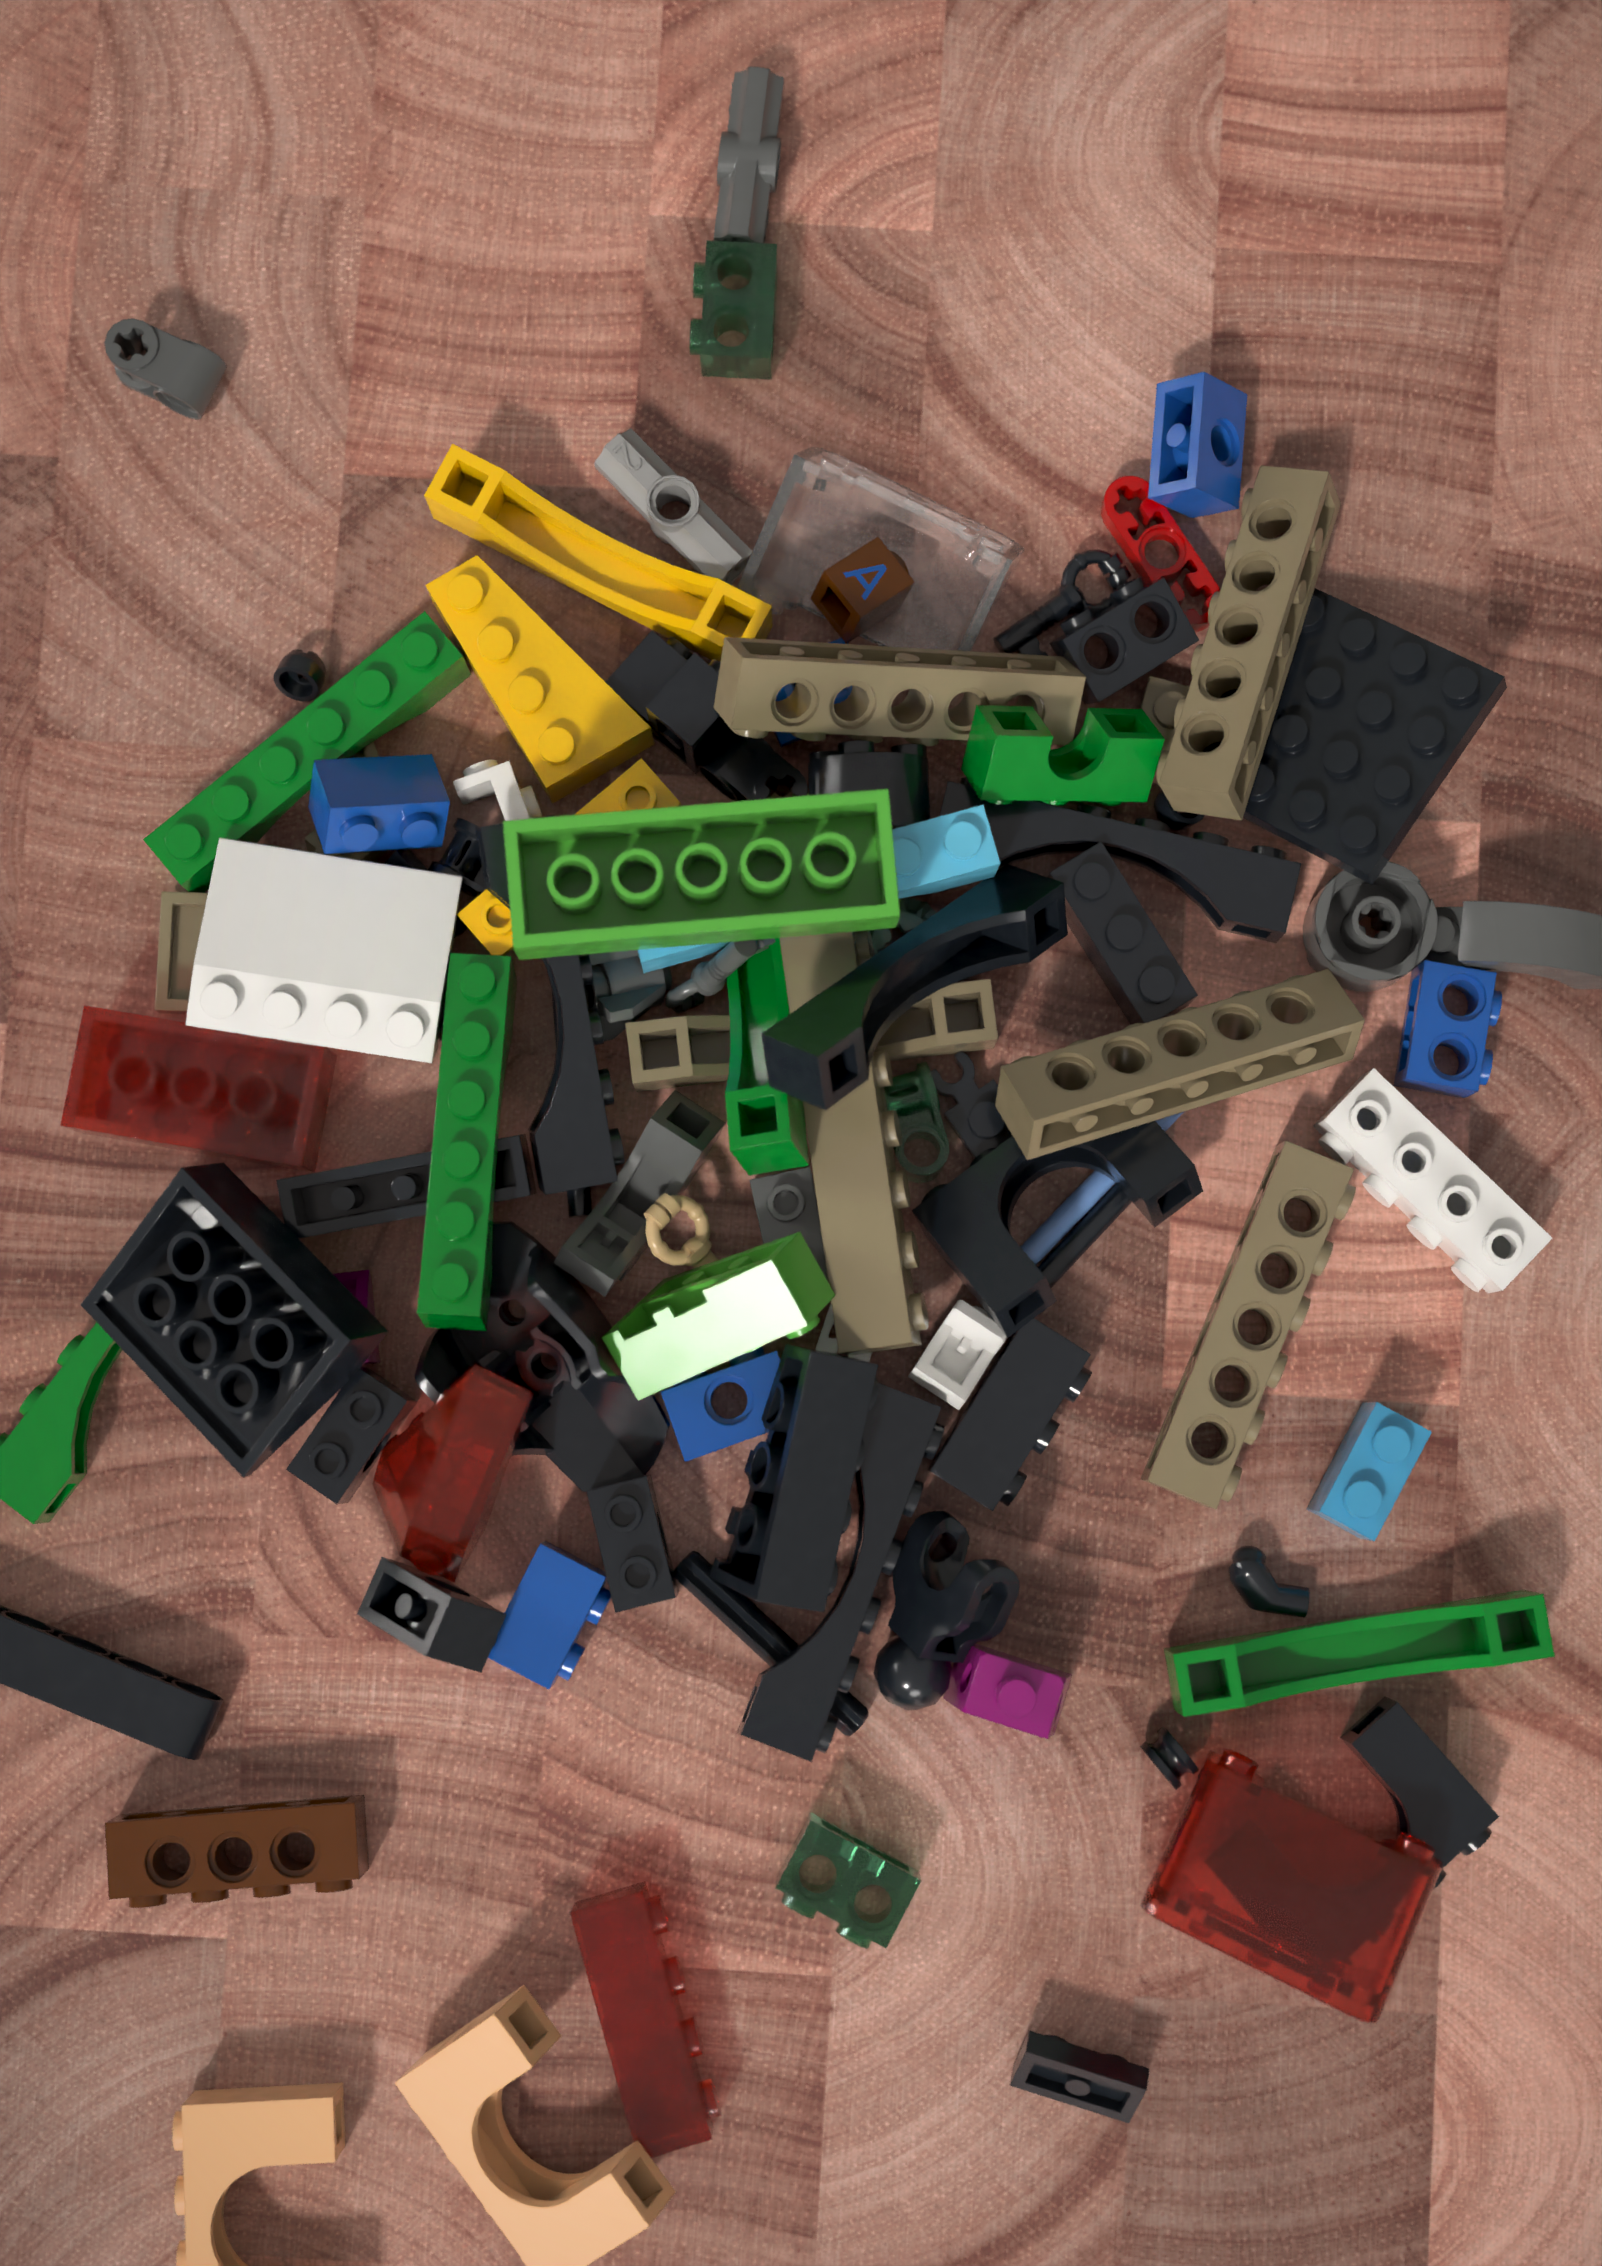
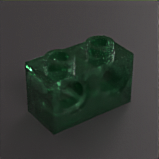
M706 241L705 262H695L693 273V298L703 299L702 319L691 318L690 355H700L702 376L772 380L778 275L777 244ZM731 275H741L750 281L745 287L737 290L728 289L721 284L726 277ZM727 331H738L746 336V340L743 343L734 347L722 345L717 341L718 337Z
M810 1812L776 1877L775 1888L784 1893L781 1902L795 1912L814 1919L818 1911L838 1922L839 1925L836 1928V1932L850 1942L869 1949L873 1941L887 1948L921 1883V1877L917 1869ZM822 1855L829 1858L836 1868L832 1879L822 1885H813L804 1880L800 1873V1867L808 1857ZM869 1885H878L884 1888L890 1895V1902L886 1909L875 1915L863 1913L855 1904L857 1893Z

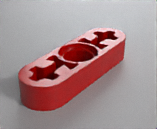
M1123 476L1116 479L1107 488L1101 504V517L1104 524L1138 575L1142 576L1145 583L1160 578H1165L1166 582L1169 583L1175 580L1185 568L1190 571V573L1186 574L1183 585L1191 596L1196 597L1203 594L1207 600L1202 607L1203 614L1199 615L1194 608L1187 610L1184 614L1195 632L1209 627L1208 609L1211 597L1216 591L1220 592L1218 584L1167 508L1148 498L1149 483L1137 476ZM1120 495H1124L1128 501L1136 498L1141 501L1137 515L1145 528L1153 520L1157 522V525L1147 528L1137 540L1132 538L1133 535H1136L1139 524L1129 511L1122 514L1116 511ZM1155 540L1167 541L1173 545L1177 552V562L1166 569L1156 568L1147 561L1144 553L1145 547ZM1175 581L1170 589L1181 606L1185 594L1178 582Z

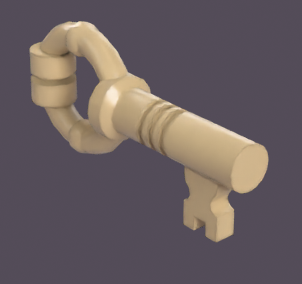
M663 1193L655 1201V1204H652L644 1212L647 1220L645 1230L647 1243L651 1253L662 1262L672 1266L685 1265L697 1268L718 1260L711 1251L708 1216L705 1213L704 1207L694 1199L684 1195L670 1196ZM680 1210L687 1212L691 1220H694L696 1228L695 1237L688 1239L681 1247V1250L675 1251L670 1249L667 1243L662 1240L660 1230Z

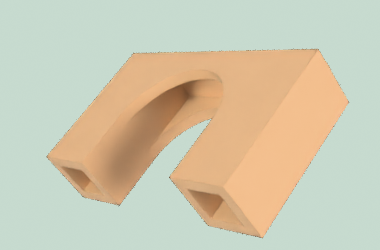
M522 1985L425 2052L395 2084L407 2099L410 2107L417 2113L444 2150L450 2162L454 2164L481 2201L487 2213L494 2219L513 2245L526 2266H586L648 2228L676 2191L638 2140L593 2169L577 2174H566L547 2169L528 2157L516 2144L507 2129L503 2117V2088L531 2069L561 2037V2034L525 1985Z
M343 2083L197 2090L189 2096L181 2105V2111L175 2112L172 2128L174 2149L176 2151L183 2150V2175H178L175 2183V2211L177 2215H185V2240L179 2241L176 2266H248L232 2248L224 2226V2204L230 2185L245 2173L261 2167L336 2162L345 2148Z

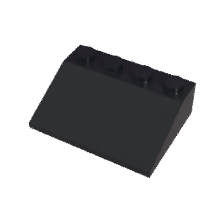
M225 1163L181 1167L81 1303V1306L243 1478L255 1472L351 1380L389 1332Z

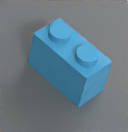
M1362 1402L1307 1510L1360 1539L1375 1542L1432 1432L1378 1402Z

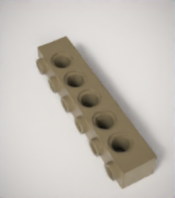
M1261 465L1254 487L1248 488L1244 494L1241 509L1243 522L1237 540H1231L1227 547L1225 555L1226 575L1220 592L1216 591L1211 597L1208 609L1209 628L1204 643L1198 644L1194 650L1191 662L1192 681L1187 696L1180 698L1175 709V734L1170 749L1161 754L1157 766V783L1174 811L1240 821L1243 819L1341 505L1329 471ZM1285 533L1284 535H1282V536H1280V537H1278V538L1272 539L1273 537H1275V536L1278 535V534ZM1270 584L1268 587H1266V588L1263 589V590L1255 591V590H1257L1259 587H1261V586H1263V585ZM1254 636L1250 641L1237 645L1241 640ZM1238 689L1231 696L1220 698L1227 691ZM1221 742L1216 749L1210 752H1203L1207 746Z
M724 637L714 709L734 733L748 738H765L768 736L769 731L790 732L791 735L809 741H821L826 738V734L847 735L855 741H872L874 743L882 742L883 737H903L910 743L925 746H935L939 743V739L959 740L967 745L976 705L1006 706L1012 698L1019 695L1018 701L1014 706H1033L1054 736L1052 744L1067 745L1073 741L1086 676L1062 656ZM796 683L789 697L776 701L778 692L784 686ZM853 686L846 700L834 704L835 698L841 690ZM909 689L905 700L899 705L891 707L894 698L900 692ZM965 692L961 702L954 708L948 709L952 699L958 694Z
M1329 969L1305 976L1296 975L1286 979L1284 982L1255 991L1239 992L1225 1000L1201 1007H1188L1177 1014L1144 1024H1131L1121 1031L1090 1040H1078L1067 1047L1034 1057L1024 1056L1018 1058L1010 1064L1001 1066L995 1106L1025 1158L1029 1160L1352 1060L1365 1019Z
M1287 1140L1275 1147L1149 1456L1141 1480L1211 1509H1217L1220 1499L1226 1502L1231 1500L1242 1474V1468L1236 1466L1235 1462L1243 1442L1249 1445L1254 1443L1265 1417V1411L1258 1409L1266 1386L1273 1389L1277 1386L1288 1360V1355L1280 1352L1289 1330L1298 1332L1307 1315L1311 1299L1303 1296L1311 1274L1320 1276L1330 1258L1333 1243L1327 1241L1326 1237L1334 1218L1342 1221L1353 1201L1356 1187L1348 1183L1354 1168ZM1290 1199L1300 1200L1310 1209L1311 1223L1304 1232L1293 1230L1284 1219V1207ZM1269 1254L1281 1257L1288 1265L1289 1277L1281 1288L1268 1285L1261 1275V1264ZM1246 1310L1258 1312L1266 1322L1265 1337L1256 1345L1246 1342L1238 1331L1239 1318ZM1225 1366L1237 1369L1244 1380V1388L1241 1395L1233 1401L1223 1399L1215 1388V1377L1219 1370ZM1204 1422L1213 1424L1221 1435L1219 1450L1208 1458L1197 1454L1192 1446V1434L1195 1428Z

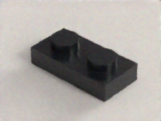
M1029 2030L1013 2064L1010 2086L1129 2123L1147 2091L1150 2069L1128 2062L1123 2057L1115 2054H1102L1068 2043L1065 2039L1055 2035H1042Z

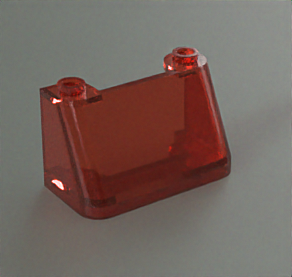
M1224 1749L1222 1755L1210 1750L1145 1891L1141 1907L1148 1914L1166 1925L1351 2017L1368 2023H1377L1391 1994L1437 1882L1443 1861L1433 1857L1435 1849L1431 1845L1412 1835L1399 1833L1397 1840L1384 1838L1380 1842L1265 1787L1264 1779L1256 1774L1259 1766L1258 1763L1239 1752Z

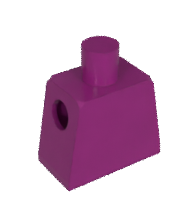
M975 1644L969 1650L963 1663H953L949 1689L944 1693L943 1699L964 1713L1049 1739L1055 1734L1072 1674ZM970 1672H971L970 1680H969V1683H968V1685H967L968 1677H969V1674H970Z

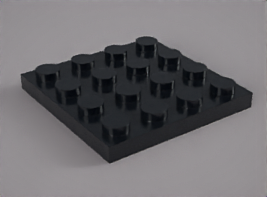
M1314 588L1243 818L1373 885L1506 690L1505 677ZM1238 689L1229 690L1220 698L1229 697ZM1221 742L1207 746L1203 752H1210L1216 749Z

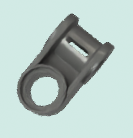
M134 318L124 319L114 324L107 332L104 342L106 354L114 365L115 372L122 384L131 390L161 402L171 410L190 419L200 420L227 369L226 363L218 355L200 344L180 339L142 320ZM143 350H146L147 353L144 356L141 355ZM129 355L132 356L130 361L127 360Z

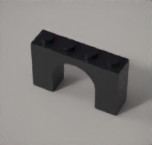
M1156 1121L1029 1160L1025 1158L1012 1135L998 1147L989 1148L981 1152L972 1161L970 1167L951 1182L934 1187L925 1195L921 1204L912 1210L925 1236L1007 1338L1057 1301L1044 1274L1014 1240L1010 1232L1011 1216L1015 1204L1023 1191L1035 1180L1049 1172L1070 1167L1087 1168L1100 1172L1113 1180L1154 1228L1203 1192L1195 1165Z
M1385 1696L1340 1737L1386 1789L1396 1811L1397 1837L1389 1859L1375 1875L1362 1883L1343 1888L1325 1887L1310 1882L1296 1871L1266 1835L1250 1820L1205 1860V1863L1314 1986L1323 1978L1330 1982L1342 1975L1354 1961L1355 1957L1352 1952L1369 1936L1375 1940L1390 1931L1400 1919V1914L1397 1910L1415 1894L1421 1898L1432 1892L1446 1876L1443 1868L1460 1852L1466 1856L1480 1848L1491 1836L1492 1830L1489 1826L1499 1817L1400 1704Z

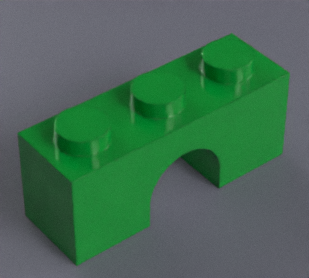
M976 705L961 770L980 800H986L999 805L1010 804L1013 800L1042 801L1050 805H1064L1068 801H1093L1107 806H1118L1123 802H1147L1165 738L1143 709L1088 708L1083 727L1077 737L1061 748L1051 749L1054 736L1033 706Z

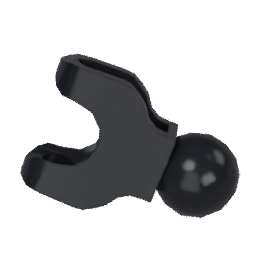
M946 1511L928 1512L920 1515L913 1522L903 1540L898 1560L893 1569L895 1608L888 1626L897 1635L891 1637L877 1653L874 1676L884 1698L905 1710H918L938 1702L949 1689L952 1673L951 1662L963 1663L973 1645L977 1642L988 1641L1002 1632L1019 1593L1020 1581L1017 1575L1003 1561L976 1559L964 1565L970 1537L966 1528ZM940 1534H942L940 1540L938 1541L934 1551L930 1556L929 1550L931 1544ZM992 1585L990 1590L983 1594L985 1589Z

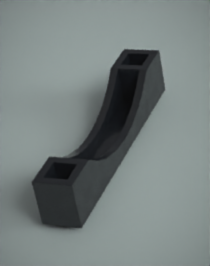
M966 777L961 778L960 783L947 782L940 816L984 805L1000 860L998 870L1006 864L1010 865L1042 855L1083 853L1099 842H1102L1111 857L1143 867L1175 885L1202 909L1218 930L1276 943L1286 933L1301 863L1286 860L1287 853L1283 850L1261 845L1252 846L1251 851L1228 846L1229 840L1227 838L1208 832L1193 833V838L1170 833V826L1168 824L1153 819L1137 818L1134 824L1111 819L1112 813L1109 810L1093 805H1077L1075 811L1050 805L1042 801L1013 800L1012 803L1006 805L993 804L986 800H980Z
M554 815L542 816V817H536V818L554 817ZM503 823L476 827L475 831L485 887L510 910ZM589 954L541 958L546 967L555 999L558 1037L554 1070L543 1103L528 1130L538 1186L545 1195L617 1182L615 1165L624 1164L625 1162L620 1132L618 1128H608L605 1110L606 1105L614 1104L611 1077L607 1068L598 1070L594 1046L604 1044V1037L598 1009H588L584 985L593 984V972Z
M1006 864L997 870L994 877L981 881L761 1033L769 1086L823 1110L829 1109L869 1080L870 1061L879 1040L892 1023L913 1005L934 992L965 978L1002 967L1031 962L1067 936L1064 883Z
M878 1383L877 1399L873 1408L868 1412L862 1438L865 1444L864 1460L860 1469L854 1474L859 1507L857 1539L848 1575L832 1608L814 1632L786 1658L758 1674L737 1734L812 1762L816 1750L822 1753H826L838 1722V1717L829 1714L837 1691L848 1693L859 1666L860 1658L851 1655L859 1631L865 1634L870 1633L879 1612L881 1599L873 1596L881 1573L890 1576L896 1565L903 1541L894 1538L902 1515L910 1518L913 1516L924 1487V1483L915 1480L923 1457L930 1460L934 1458L944 1433L945 1426L936 1422L941 1410L940 1406Z

